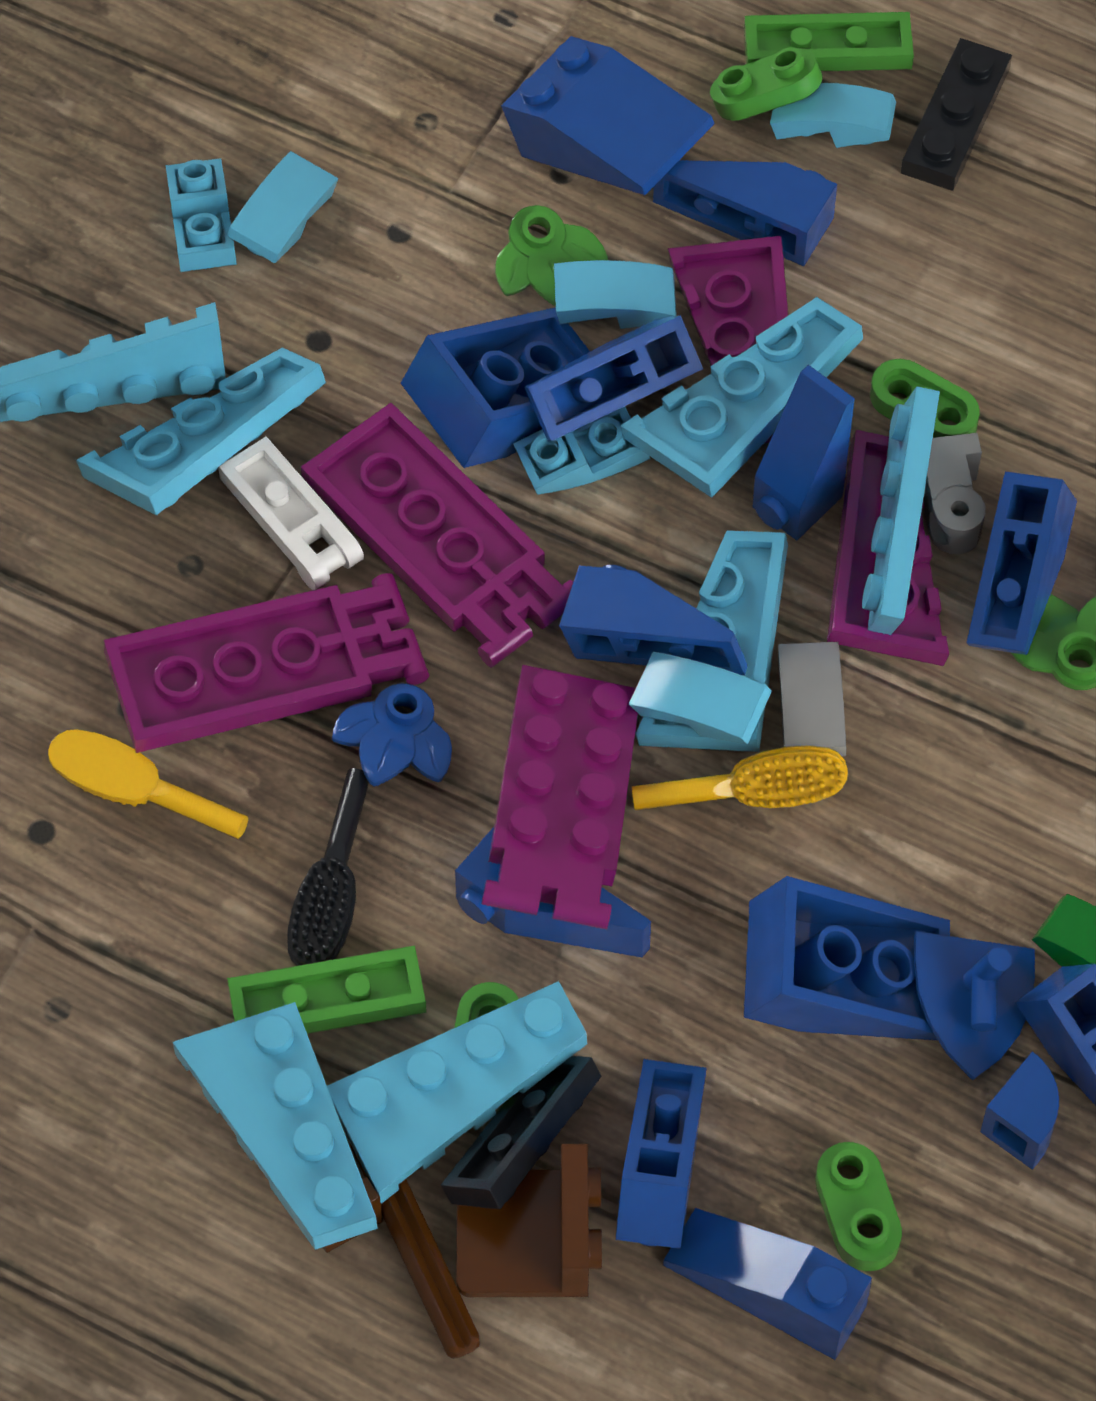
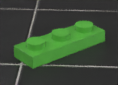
M910 12L745 16L744 19L746 64L774 55L782 49L794 47L810 50L815 55L821 71L912 69L914 52Z
M415 945L227 978L234 1021L295 1002L307 1034L427 1013Z

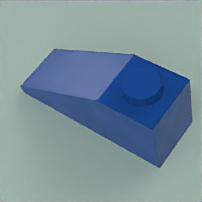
M678 161L653 187V203L740 240L781 236L784 258L805 266L834 219L837 184L827 180L815 171L803 170L786 162Z
M679 315L656 319L609 341L524 388L547 441H553L701 371L703 367L682 317Z
M807 365L800 372L755 474L752 505L765 524L776 530L782 529L796 541L843 497L855 398L810 365Z
M1005 471L966 642L969 646L1023 655L1028 654L1065 558L1077 500L1063 479Z
M579 565L559 625L576 659L647 666L652 653L658 652L691 659L739 675H745L748 664L734 632L635 570H628L618 565H605L603 567Z
M494 827L455 870L456 899L458 904L470 918L478 923L486 924L489 921L508 934L641 958L650 949L651 921L603 887L601 888L600 902L612 905L607 930L552 919L554 904L540 902L537 915L482 905L486 879L498 882L501 864L488 862Z
M1096 964L1063 966L1015 1003L1051 1058L1096 1106Z
M648 1059L643 1060L622 1174L615 1240L635 1242L646 1246L681 1249L706 1079V1067Z
M698 1208L694 1209L684 1226L681 1249L671 1248L663 1260V1266L836 1360L867 1306L872 1277L813 1245Z

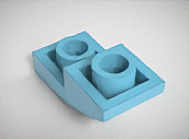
M821 83L818 89L810 96L773 109L770 125L777 140L830 132L836 148L860 144L868 145L890 139L896 100L893 94L873 88L839 83Z
M290 151L249 198L229 227L227 236L247 247L252 253L276 263L301 238L307 220L333 195L338 178Z
M221 158L204 161L191 160L181 164L165 165L180 272L237 265L234 240L227 236L231 220Z
M610 260L554 263L556 313L560 324L617 317L620 329L641 327L656 319L677 316L675 279L673 268L641 262Z
M622 407L553 441H547L542 429L513 443L537 495L592 483L651 459L645 452L624 439L620 425L631 419L626 407Z
M653 652L629 705L643 717L688 724L697 734L703 737L748 744L772 690L763 683L719 667L674 655Z

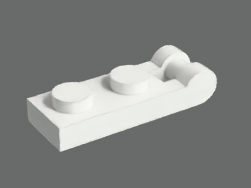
M267 436L218 467L220 480L295 565L302 580L310 589L316 590L329 582V574L341 566L349 569L364 559L361 546L355 537ZM323 537L330 546L316 554L309 545Z

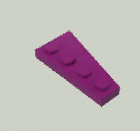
M781 236L668 248L670 263L710 366L729 354L732 357L740 355L757 344L756 336L789 315ZM773 434L767 439L765 443L770 442Z
M856 430L850 444L827 642H839V645L944 666L949 657L947 637L942 636L939 614L942 608L939 590L934 588L930 566V561L933 557L930 537L925 535L922 519L924 502L921 509L905 618L892 635L868 631L870 610L862 609V599L867 578L870 573L874 574L876 553L871 551V543L875 524L881 513L882 495L880 494V487L886 465L889 436Z

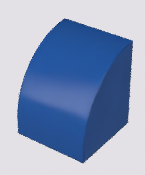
M1033 1051L987 1105L980 1131L1032 1170L1042 1159L1049 1146L1059 1110V1092L1055 1078L1045 1062Z

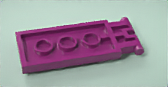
M392 403L386 405L301 466L302 478L316 494L453 632L464 626L482 644L477 650L487 666L494 667L533 637L531 628L525 622L527 618H530L539 628L544 629L563 615L574 581L568 580L563 585L543 567L545 565V552Z
M390 573L378 575L372 580V587L340 594L338 586L334 585L105 639L104 653L135 752L152 750L371 696L372 685L405 677L407 684L418 685L425 682L430 675L415 633L410 628L400 629L406 626L410 619L394 575Z
M522 665L517 685L488 861L501 864L498 882L486 879L482 905L537 915L539 903L544 902L554 904L552 919L607 930L612 905L601 903L600 895L602 885L612 887L617 871L638 713L629 705V702L636 688Z

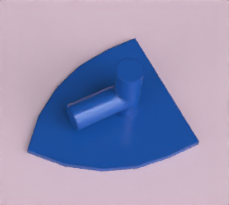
M916 931L914 933L916 989L927 1023L946 1054L971 1080H974L998 1062L1021 1033L1026 1019L1015 1002L1034 988L1035 949Z

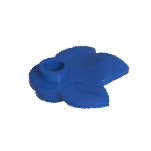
M411 684L391 685L383 689L375 701L358 703L348 707L339 715L333 729V742L359 747L361 767L369 784L373 787L379 786L408 768L410 764L426 778L435 782H441L447 774L451 763V740L447 732L433 720L434 705L430 696L421 688ZM404 706L414 711L409 714H402L394 707Z

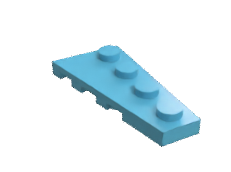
M816 297L756 336L757 344L736 357H732L729 354L710 366L711 374L686 390L681 385L661 398L663 405L641 419L637 414L620 425L624 439L712 498L774 433L800 372L807 365H810L827 378L863 340L862 325Z
M215 302L195 308L197 318L172 325L170 319L164 317L144 323L146 333L116 341L112 334L89 340V344L83 348L81 353L68 356L61 350H55L0 367V422L10 420L23 422L35 419L38 416L70 411L84 413L96 407L122 403L143 404L156 398L182 394L202 395L211 390L219 389L218 383L224 380L226 376Z
M282 347L218 383L220 393L212 397H202L194 400L189 398L171 408L174 418L148 432L139 425L119 436L122 446L100 457L93 450L80 457L76 461L84 479L154 515H158L165 508L173 505L179 497L207 475L218 470L220 465L248 443L259 438L266 429L289 411L300 406L307 397L323 386L326 381L321 366Z
M916 386L904 405L897 404L892 415L887 459L880 487V494L882 495L881 513L876 521L871 543V551L876 553L874 574L870 573L867 578L862 599V609L870 610L868 631L892 635L905 618L940 391Z
M727 530L699 591L700 601L696 609L734 632L748 664L746 673L742 676L769 686L788 550L786 533ZM765 708L748 744L703 737L697 734L688 724L649 717L642 718L636 732L639 746L759 752Z
M558 981L327 1085L341 1125L370 1183L380 1196V1202L383 1203L399 1190L398 1184L420 1167L425 1170L445 1155V1148L473 1127L477 1130L496 1115L495 1109L518 1091L525 1093L588 1044L587 1032Z
M295 1002L172 1042L176 1057L186 1071L190 1070L202 1087L206 1099L216 1113H220L235 1133L239 1145L249 1159L256 1162L268 1179L274 1194L315 1250L378 1229L376 1215Z

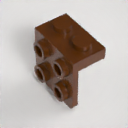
M561 1144V1169L530 1170L516 1188L514 1195L501 1209L457 1205L456 1282L457 1289L461 1295L470 1298L588 1297L589 1269H602V1229H589L588 1207H601V1167H588V1144Z

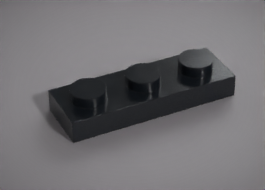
M963 38L959 39L904 155L901 174L951 191L954 190L1010 70L1011 54Z
M571 1056L525 1093L518 1091L502 1105L442 1182L441 1187L451 1204L490 1209H501L514 1195L516 1188L538 1159L547 1152L551 1142L570 1117L582 1106L584 1099L602 1077L592 1057Z

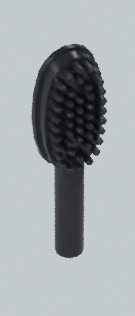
M352 768L347 771L324 858L314 863L300 885L291 909L287 931L288 954L296 966L336 959L345 944L352 924L356 903V881L347 864L369 785L361 769Z

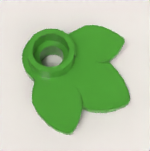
M533 205L521 209L513 217L508 232L510 242L497 256L495 274L505 296L519 293L531 285L542 298L556 306L554 263L608 260L601 242L587 228L564 224L560 216L552 209ZM534 224L540 225L546 229L548 235L543 238H536L530 234L528 227Z
M1050 594L1028 654L1011 653L1016 661L1032 671L1052 673L1058 682L1070 689L1089 690L1095 688L1096 597L1087 602L1079 612L1068 603ZM1074 660H1083L1087 662L1090 667H1076L1072 665L1070 662Z

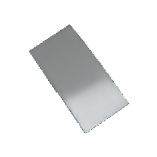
M839 642L778 644L784 747H826L837 751L841 756H846Z

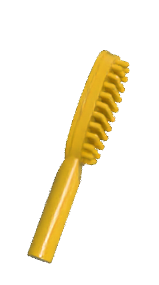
M74 729L58 734L50 743L48 749L49 761L56 772L76 787L94 796H99L104 800L108 799L112 802H120L122 805L130 804L133 807H136L137 804H146L147 801H151L237 839L246 830L248 816L160 779L158 769L150 759L141 752L136 753L134 748L119 740L95 732Z
M817 746L781 747L762 751L741 759L734 765L730 774L631 786L634 810L734 797L747 806L763 808L794 807L814 803L838 793L847 781L848 768L845 759L831 748Z

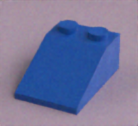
M570 36L501 105L522 157L642 195H646L714 125L712 116L615 49Z
M555 307L427 335L403 377L401 385L461 466L466 468L509 457L517 452L513 443L542 430L524 387L589 353L590 350L569 323H559Z
M786 876L749 901L744 1018L798 1032L938 1041L927 1023L917 995L914 971V933L918 931L950 936V920Z

